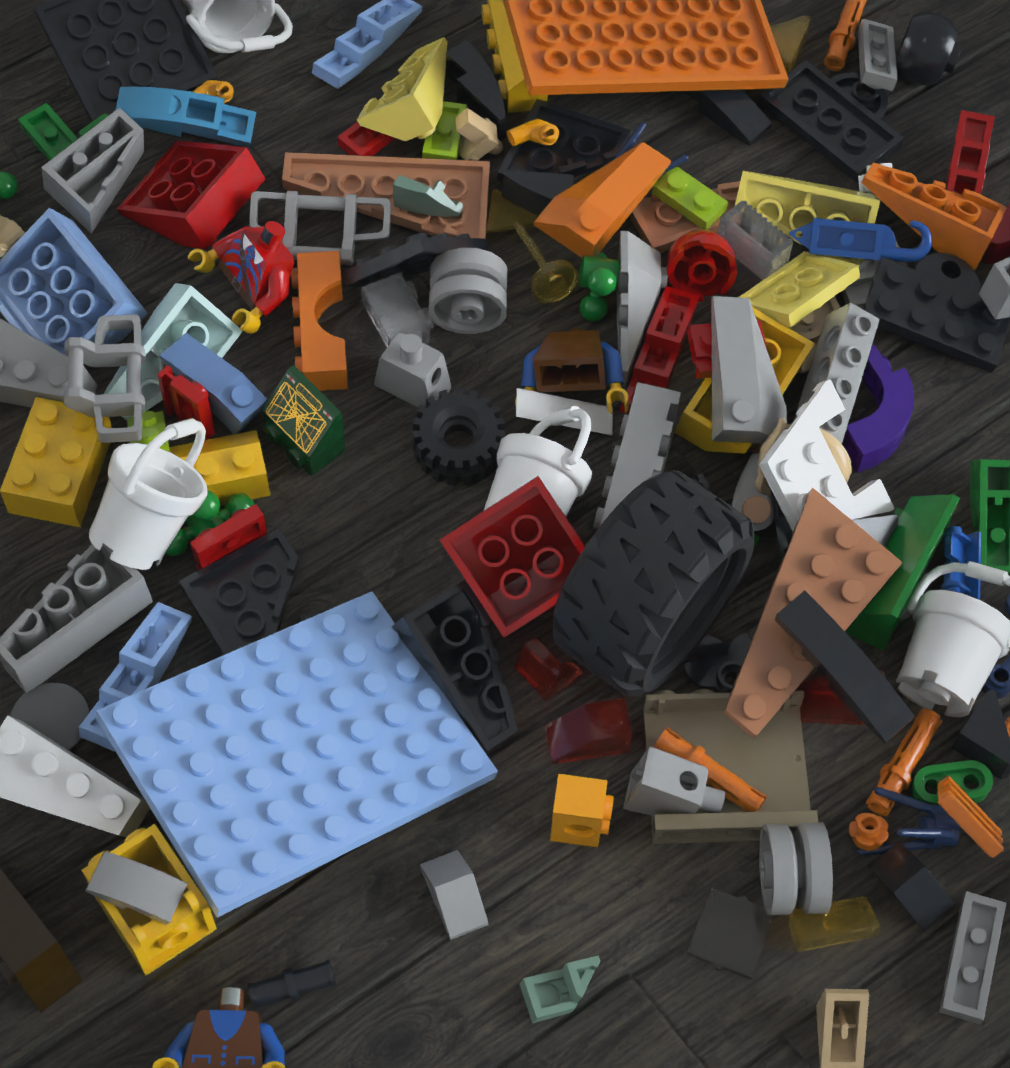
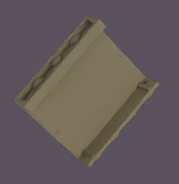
M700 689L690 694H675L670 690H660L646 695L643 707L646 750L649 746L654 748L660 735L669 727L695 747L700 745L706 749L705 754L714 761L723 765L747 784L767 796L758 812H745L732 801L724 798L720 813H711L698 809L696 813L650 815L652 844L760 841L763 824H787L794 837L800 823H818L817 810H811L800 715L804 691H794L754 739L723 713L730 693H714V691L709 689Z

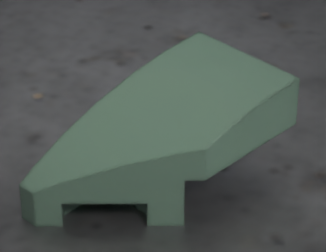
M398 175L393 183L395 207L419 214L442 217L460 216L464 209V205L460 201L456 202L449 199L443 192L446 186L440 180L431 188L410 178Z
M599 955L566 963L560 970L522 979L519 985L532 1023L573 1012L578 1002L582 999L595 970L601 962Z

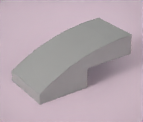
M105 851L85 892L123 910L129 907L167 925L170 923L188 883L142 863Z

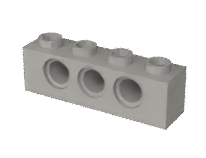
M851 302L826 315L797 408L798 411L802 404L810 400L815 393L813 389L818 383L830 379L845 410L820 425L819 428L830 433L841 444L880 320Z

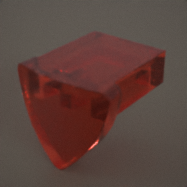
M537 638L524 644L514 666L544 701L565 689L582 674V671L575 663L566 662L561 664Z

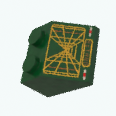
M294 365L287 369L262 409L264 420L262 429L266 437L273 444L279 443L286 450L287 457L295 467H303L313 476L345 452L342 412Z

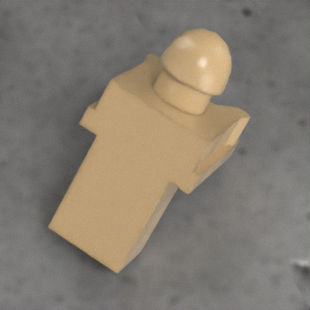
M468 108L455 117L456 130L463 136L459 148L460 157L465 160L479 161L487 153L497 155L502 152L503 145L497 137L496 124L491 122L490 119L487 117L483 119Z

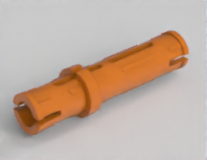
M846 0L837 27L831 32L829 37L830 46L824 58V65L827 69L840 71L844 68L848 52L855 45L856 38L854 35L867 0Z
M928 708L919 710L914 723L906 733L889 764H885L879 773L881 778L876 787L899 794L902 790H906L909 787L914 768L943 722L939 714ZM874 790L866 800L867 807L872 812L881 816H888L895 801L875 794Z
M669 727L663 731L654 745L656 749L705 766L708 769L706 784L709 787L725 791V798L732 801L745 812H758L767 798L765 794L753 788L743 779L705 754L706 749L700 745L695 747Z

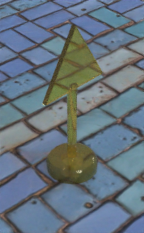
M493 188L486 234L510 229L517 231L540 266L531 280V291L538 301L553 303L569 295L576 287L579 274L573 264L566 260H554L547 263L524 228L533 226L534 221L539 216L502 197V192Z

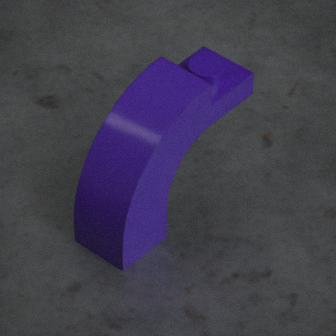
M875 344L871 346L862 380L875 399L877 411L869 417L849 424L842 442L857 473L880 464L893 454L904 437L914 407V390L907 370L902 368L892 372L889 360L880 354Z

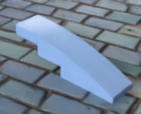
M382 0L357 16L356 27L336 38L334 50L313 63L312 74L339 89L381 56L421 13L422 6L413 0Z
M157 602L119 652V664L99 689V701L79 726V737L115 751L96 720V710L158 684L192 622L191 615Z

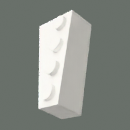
M7 715L0 726V798L123 837H127L137 830L150 809L143 797L23 721Z

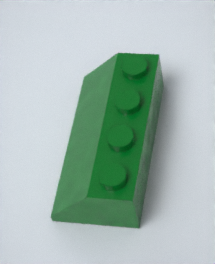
M953 494L912 496L904 509L896 508L893 515L898 516L899 522L885 548L903 563L845 630L847 634L884 651L916 586L936 552L943 534L947 530L960 497Z

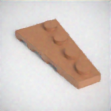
M740 181L718 184L717 189H711L728 201V208L707 230L719 233L757 219L735 206ZM653 194L652 197L643 198L629 215L642 240L660 253L669 251L670 247L680 236L693 230L702 229Z

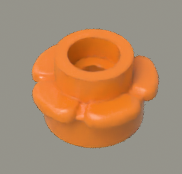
M861 813L855 817V821L849 824V834L854 844L862 850L874 851L879 849L889 836L887 821L875 814Z

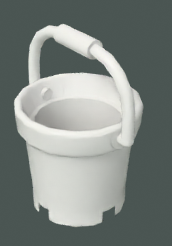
M183 0L190 15H187L186 21L198 35L203 45L216 53H234L240 50L244 53L272 49L275 45L285 42L292 34L293 25L288 15L279 4L275 3V0ZM274 14H276L284 25V31L274 37L272 35L262 36L270 27Z
M577 406L553 411L548 417L538 423L529 434L511 433L502 438L497 452L498 468L484 510L536 476H539L566 516L574 500L584 494L592 477L591 469L581 458L591 430V418L588 413ZM581 420V431L573 451L557 442L539 436L551 425L558 426Z
M190 418L170 424L165 428V431L159 433L148 445L141 443L122 444L113 451L108 465L109 480L98 512L89 530V538L96 549L100 551L104 543L113 550L109 559L121 565L142 570L150 569L154 561L156 565H159L166 550L187 517L197 511L207 497V484L201 474L193 468L205 441L206 429L200 421ZM196 433L193 446L185 461L171 452L159 448L169 439L176 440Z
M971 561L968 564L953 562L937 566L925 574L916 586L906 608L907 612L913 615L916 626L903 666L896 679V683L901 682L898 687L899 691L909 700L931 710L935 704L948 706L944 715L950 717H964L970 714L973 704L997 660L1005 656L1010 650V620L997 609L963 593L948 590H929L924 593L933 580L941 575L952 572L965 573L966 576L1010 587V576L1007 571Z

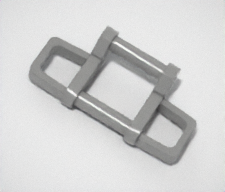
M255 191L251 194L249 226L253 228L261 227L258 225V205L261 200L286 201L284 223L286 231L282 243L291 253L294 260H297V253L339 251L341 266H352L355 242L385 240L390 235L391 202L387 198L357 197V194H346L345 197L298 195V191H287L286 193ZM357 205H379L384 207L382 231L378 233L356 234ZM298 209L344 211L342 248L296 246Z
M136 314L101 316L97 321L94 343L82 337H69L65 341V354L68 356V388L64 391V405L72 410L95 418L100 442L139 441L142 439V413L145 411V397L142 395L141 364L145 361V349L142 346L140 317ZM126 329L134 331V343L104 344L107 331ZM83 364L90 367L126 366V393L95 395V393L83 389ZM134 416V425L128 428H105L102 417Z

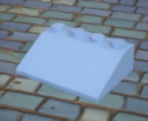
M48 208L0 259V312L9 324L66 355L65 341L69 337H82L93 343L95 342L97 321L101 316L136 314L140 317L141 322L148 314L75 222L51 208ZM132 330L107 331L104 344H116L123 340Z

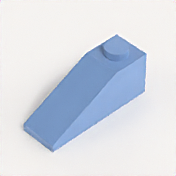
M185 333L159 356L166 365L172 368V371L177 376L180 374L190 382L197 381L206 389L209 394L210 410L233 434H238L262 413V409L268 399L242 372L188 333Z

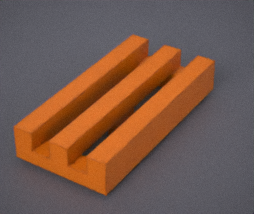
M949 775L941 780L937 787L938 804L989 857L994 858L1004 851V846L1002 845L1003 838L1001 837L1003 835L1002 830Z

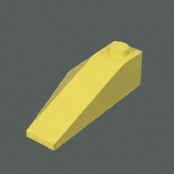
M445 37L417 49L398 69L400 74L381 87L384 92L383 96L379 100L376 97L372 98L366 103L357 118L360 126L403 141H408L415 137L424 139L436 130V125L442 115L448 43Z
M743 170L735 206L770 227H774L801 245L800 242L789 235V232L812 222L813 218L875 223L880 199L873 194ZM801 231L796 232V237L799 238L802 236ZM821 255L857 264L858 266L864 260L861 258Z

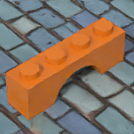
M340 252L297 253V267L292 269L291 281L292 289H299V296L292 297L293 317L300 318V326H294L293 330L295 348H301L302 356H295V367L319 391L348 389L345 339L327 333L318 324L319 317L328 307L343 300Z

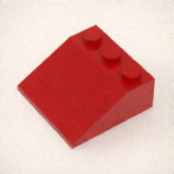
M177 140L119 205L117 211L124 217L181 246L206 250L216 241L217 236L225 226L235 219L237 212L251 198V194L257 191L266 178L247 147Z
M536 476L440 539V542L504 638L556 605L561 589L571 569L586 547L539 476Z

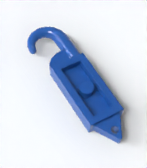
M813 218L812 222L789 232L790 236L809 249L810 254L880 260L882 257H885L895 262H917L927 255L932 245V235L928 227L922 222L914 220L910 221L909 224L917 229L922 236L920 245L914 249L896 247L894 232L889 226L884 224ZM797 231L802 232V236L799 238L796 237Z

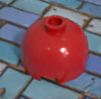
M704 229L693 230L680 236L670 247L667 256V276L673 288L700 296L698 302L705 301L703 296H713L719 292L722 296L734 285L738 273L735 253L728 241L713 231Z

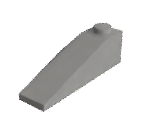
M620 231L617 259L619 260V276L616 287L617 351L621 357L624 384L621 385V388L626 390L647 329L657 308L660 288L667 286L666 267H661V253L629 231Z
M713 296L711 298L712 441L763 444L777 427L780 418H785L787 423V410L750 299Z

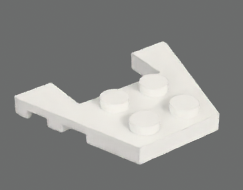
M830 379L818 383L813 389L815 392L807 403L802 404L797 411V418L792 425L781 433L759 464L792 531H794L805 505L804 502L808 492L812 487L851 520L890 512L895 509L880 479L870 481L854 493H851L819 430L820 425L845 410Z

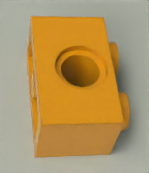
M558 774L550 841L598 848L600 834L608 835L614 796L606 795L608 780Z

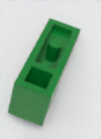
M1010 460L970 461L969 498L973 533L981 532V564L1010 573Z

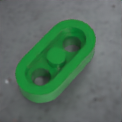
M974 760L929 765L921 768L916 773L911 784V792L916 800L939 805L938 783L949 775L975 803L984 800L993 786V776L984 764ZM963 781H972L976 789L967 788ZM925 786H933L937 790V794H929L925 790Z

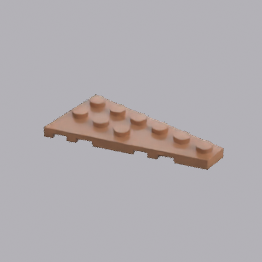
M285 152L282 175L284 189L298 191V193L303 195L345 197L346 194H357V197L387 198L391 202L390 223L431 236L447 233L449 238L461 234H469L470 238H485L486 241L490 161ZM398 175L410 178L431 188L440 180L446 186L443 192L449 199L456 202L460 201L464 205V209L460 216L442 217L419 214L395 207L393 183ZM357 205V212L384 220L383 206Z
M813 487L808 492L804 502L805 505L795 525L791 541L781 561L762 610L758 626L752 636L744 662L738 672L723 711L728 718L753 739L814 668L802 655L803 648L775 621L776 614L805 590L845 631L903 563Z

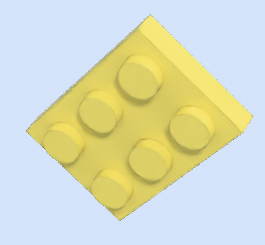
M804 251L738 298H749L753 308L786 327H792L859 279V266Z

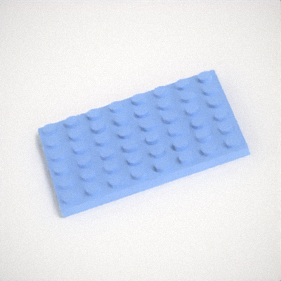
M372 591L96 710L97 722L216 917L496 777L498 770L449 700L399 638L398 633L392 628L395 623Z

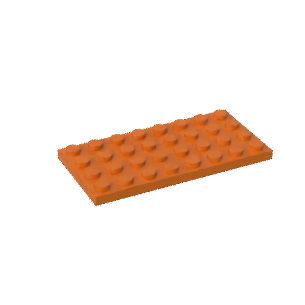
M503 0L529 95L785 88L789 80L761 0Z

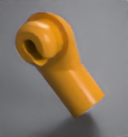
M207 80L192 92L224 98V103L232 99L234 89L227 81Z
M534 119L508 130L507 136L512 146H517L529 140L548 146L553 145L557 141L559 129L554 124Z

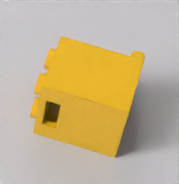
M155 824L147 829L140 828L133 831L126 837L122 845L110 852L142 863L188 883L172 919L167 925L129 907L123 910L94 896L145 976L217 929L208 902ZM105 851L94 856L89 861L88 866L82 869L88 884Z

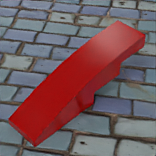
M961 110L945 190L962 194L964 189L979 194L982 193L995 116Z
M668 286L665 287L647 329L643 347L633 369L632 379L626 390L629 402L626 414L630 412L637 382L668 389L700 296ZM622 402L620 412L625 413L624 403Z

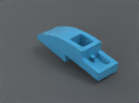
M120 87L116 110L121 108L142 128L181 137L182 132L247 148H249L256 117L255 111L224 104V98L168 88Z

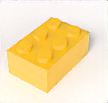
M35 397L0 489L8 513L81 527L110 443L99 441L94 417H89L66 407L64 402ZM102 417L103 426L105 428H112L109 417Z

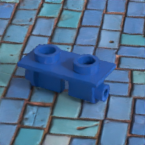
M958 526L948 527L947 532L943 534L946 557L944 565L953 562L968 564L969 561L981 564V532L978 531L965 535ZM960 572L944 574V583L941 586V590L963 593L980 600V580L968 577L965 573Z

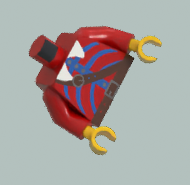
M269 221L262 227H243L212 244V250L205 252L201 249H194L188 255V259L193 262L202 259L201 264L194 267V270L202 273L211 272L215 266V260L220 258L219 268L251 309V312L246 309H238L232 316V322L241 326L240 330L246 333L257 332L260 327V317L262 315L266 317L275 308L280 307L289 295V278L293 269L294 258L281 242L286 230L278 222Z

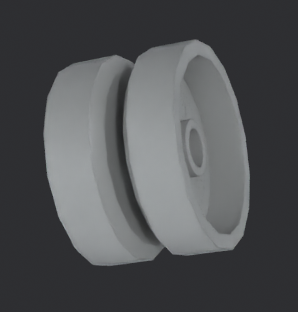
M478 248L448 250L434 259L430 265L431 290L429 291L428 306L429 316L433 322L445 330L460 334H477L500 326L506 318L507 266L504 261L494 253Z
M800 823L794 837L787 824H763L760 835L759 868L762 897L767 915L791 914L797 901L804 914L829 913L833 894V870L830 841L824 823Z

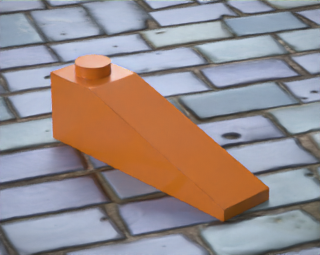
M642 142L555 196L534 221V226L581 258L583 255L596 257L669 167L671 160Z
M873 162L861 183L907 225L910 226L909 223L912 220L926 225L932 235L931 246L937 252L959 257L970 265L975 272L1007 207L967 189H964L962 194L945 190V183L934 180L933 184L917 182V178L912 173ZM911 227L917 234L921 236V233L917 229Z

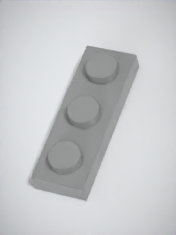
M862 19L858 28L861 83L873 89L883 88L893 91L897 82L893 27Z
M967 891L962 896L939 1013L981 1024L984 1021L1006 902Z

